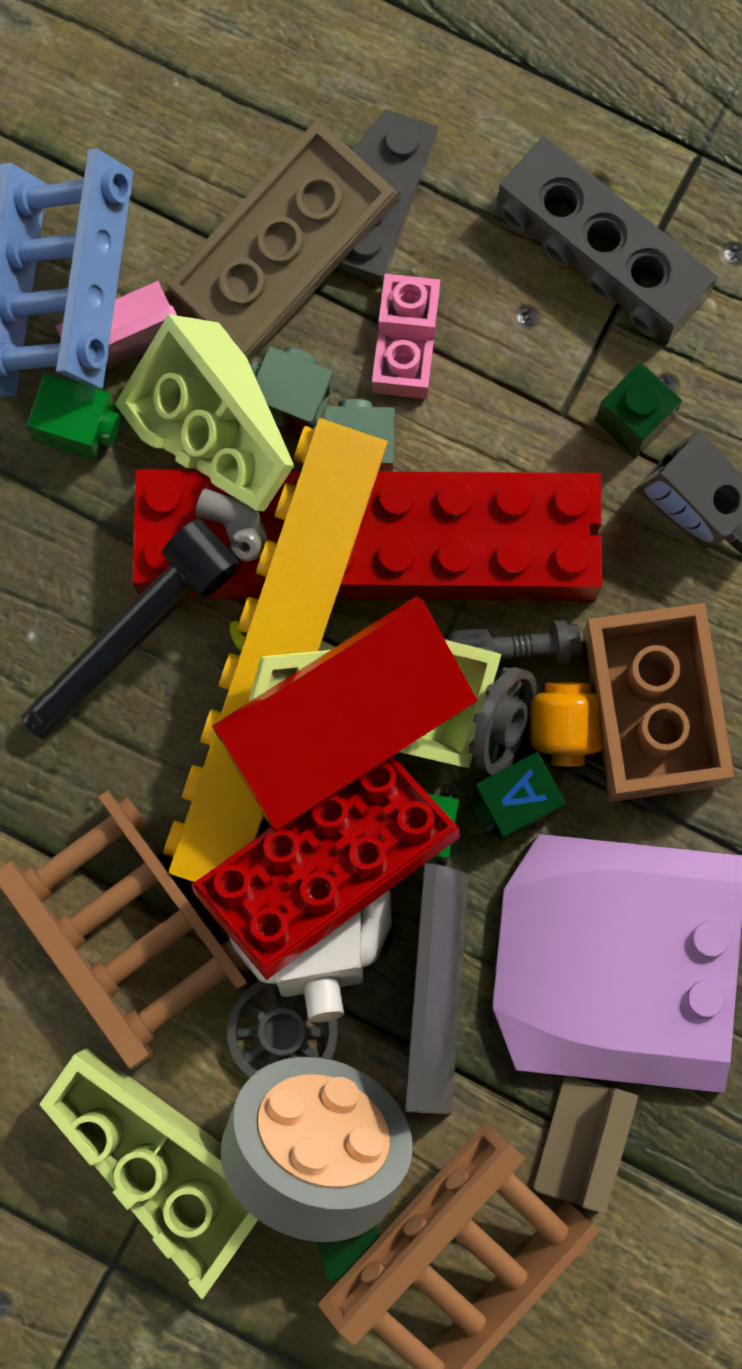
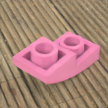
M385 274L371 393L427 399L440 279Z

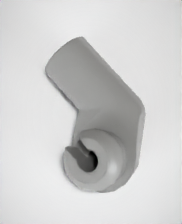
M204 488L197 503L196 517L224 525L231 543V552L237 559L249 562L260 558L265 543L268 540V534L259 512L234 497Z

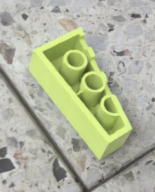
M88 1047L73 1055L39 1105L88 1164L96 1167L114 1189L112 1193L127 1210L131 1209L154 1237L152 1239L153 1242L168 1259L171 1257L190 1280L188 1284L203 1300L258 1219L238 1201L227 1183L221 1164V1143Z

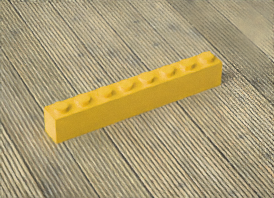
M322 418L318 419L315 429L304 426L293 459L303 463V467L296 486L285 483L275 513L276 518L285 520L278 543L269 540L265 543L256 574L264 576L266 579L259 600L249 596L247 598L237 628L238 631L247 633L241 654L238 656L229 653L218 687L229 691L222 712L214 709L210 710L200 739V743L210 746L204 766L202 768L192 765L181 798L191 801L186 821L182 823L174 820L166 841L163 854L173 857L169 874L196 882L256 839L264 814L214 732L212 725L248 703L261 656L319 650L388 444L387 440Z

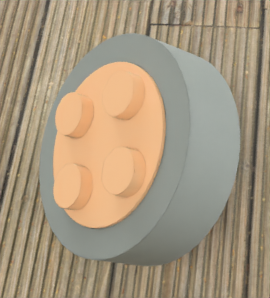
M317 1057L288 1058L260 1069L242 1087L223 1133L220 1152L221 1164L233 1194L245 1209L259 1221L280 1233L297 1239L313 1242H336L367 1232L387 1214L411 1163L412 1136L406 1117L398 1103L379 1083L365 1073L330 1059Z

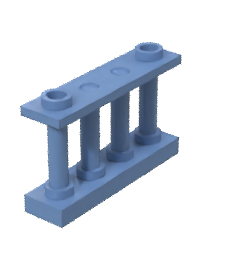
M98 148L88 150L84 179L47 184L11 162L0 164V398L17 396L20 370L57 367L56 372L92 389H103L134 170ZM80 203L76 233L40 238L45 208ZM73 257L68 288L32 292L36 262ZM65 312L60 343L24 347L28 316Z

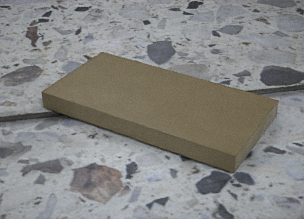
M316 119L164 286L199 319L219 322L246 356L248 362H250L401 197L391 185L319 119Z

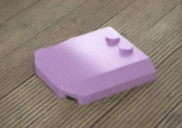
M539 834L504 888L502 895L491 1008L511 1056L514 1069L516 1071L725 1093L731 1062L742 925V856Z

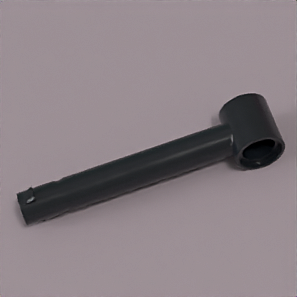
M202 519L190 522L167 542L161 554L170 565L54 681L53 685L47 688L21 715L24 725L35 736L47 739L72 714L74 709L80 706L193 592L201 599L206 598L221 588L237 572L241 563Z

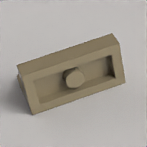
M565 1076L562 1080L533 1183L534 1190L578 1204L583 1208L606 1214L639 1095L616 1088L605 1087L576 1077Z

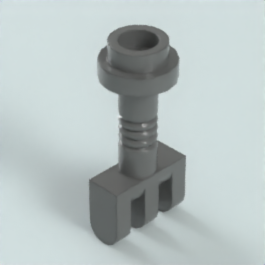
M553 620L550 632L530 634L529 636L519 635L518 637L492 638L487 628L457 630L448 637L450 641L502 654L500 660L517 659L524 656L528 658L530 656L552 655L556 666H568L571 659H579L581 657L579 628L577 624L567 625L565 620Z

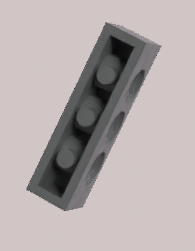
M542 136L499 184L497 206L500 207L499 211L504 220L517 231L525 232L528 230L543 242L542 247L554 262L563 267L571 265L586 277L585 282L597 297L605 302L614 300L630 313L629 319L632 324L646 336L654 338L657 335L668 344L711 295L718 278L716 274L545 136ZM553 202H562L568 205L573 213L566 217H556L551 215L545 207ZM602 236L610 239L616 248L610 252H599L593 249L588 241L594 237ZM639 271L649 272L657 278L659 285L652 288L641 287L634 282L631 275Z

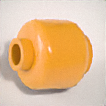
M545 683V692H540L531 699L530 744L537 752L550 754V765L584 766L585 755L594 754L602 750L604 745L600 707L597 694L591 692V683Z

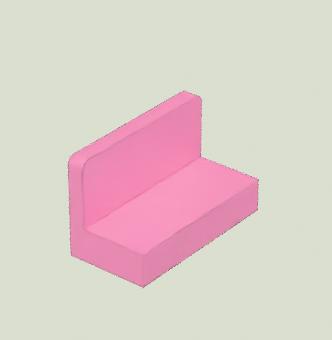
M159 281L115 299L105 371L145 354L167 315L177 316L173 306L169 305ZM63 323L55 326L60 338Z

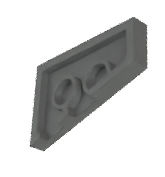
M385 109L353 148L352 151L391 185L401 198L344 258L336 269L381 284L384 283V276L388 272L437 139L438 126Z

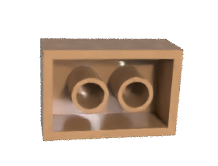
M699 603L588 619L583 630V639L592 692L597 694L600 707L604 745L601 752L609 802L721 787L730 782L735 776L706 604Z

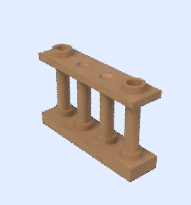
M107 790L98 798L111 816L37 870L31 866L23 871L19 865L12 861L8 862L0 868V888L128 1068L137 1069L155 1056L148 1046V1043L155 1038L152 1032L227 977H229L239 991L244 990L250 983L242 973L249 968L234 950L230 939L221 945L139 831L148 824L127 796L118 803L115 797ZM126 835L145 863L71 917L65 913L57 919L45 902V899L52 895L50 888L120 837ZM157 882H160L179 910L105 965L99 961L94 966H91L79 949L81 945L86 943L84 936ZM194 929L214 958L138 1013L134 1009L126 1015L113 997L114 994L121 990L118 984Z
M484 1122L317 1305L336 1330L354 1346L367 1332L371 1331L413 1369H476L564 1270L583 1255L587 1245L600 1231L568 1201H565L555 1213L513 1174L525 1158L489 1124ZM495 1192L503 1197L538 1231L514 1258L472 1220V1217ZM454 1238L496 1276L472 1304L429 1265ZM410 1285L417 1287L455 1322L431 1350L387 1312Z

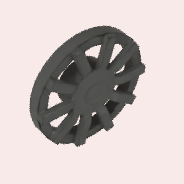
M504 667L501 670V676L495 685L489 684L485 690L487 699L481 713L474 714L473 722L477 723L475 739L469 744V753L474 754L475 763L473 766L481 772L494 775L513 764L522 750L530 731V702L534 695L537 694V684L531 672L518 667L511 669ZM519 681H521V686H520L519 689L515 692ZM500 744L503 753L496 759L498 745Z
M259 981L239 996L230 1012L227 1023L228 1046L234 1061L248 1077L258 1072L249 1062L265 1050L271 1053L268 1065L277 1062L280 1056H286V1059L295 1058L294 1053L298 1050L309 1057L331 1060L338 1039L337 1019L328 1021V1027H306L304 1022L308 1020L307 1009L300 1014L295 1012L300 995L290 996L286 1008H280L273 986H277V983L268 984ZM264 990L271 1011L267 1014L249 1002L255 994ZM243 1009L261 1021L259 1028H237V1023ZM306 1036H329L323 1055L304 1042ZM237 1037H259L261 1043L243 1055L238 1045Z

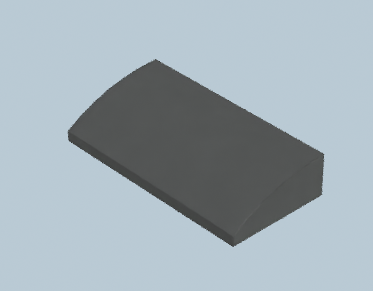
M425 863L423 870L404 1110L407 1112L452 1114L469 876L457 869L438 864Z

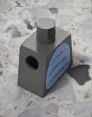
M698 431L672 447L637 485L635 490L700 546L707 548L726 540L742 555V474L702 432Z

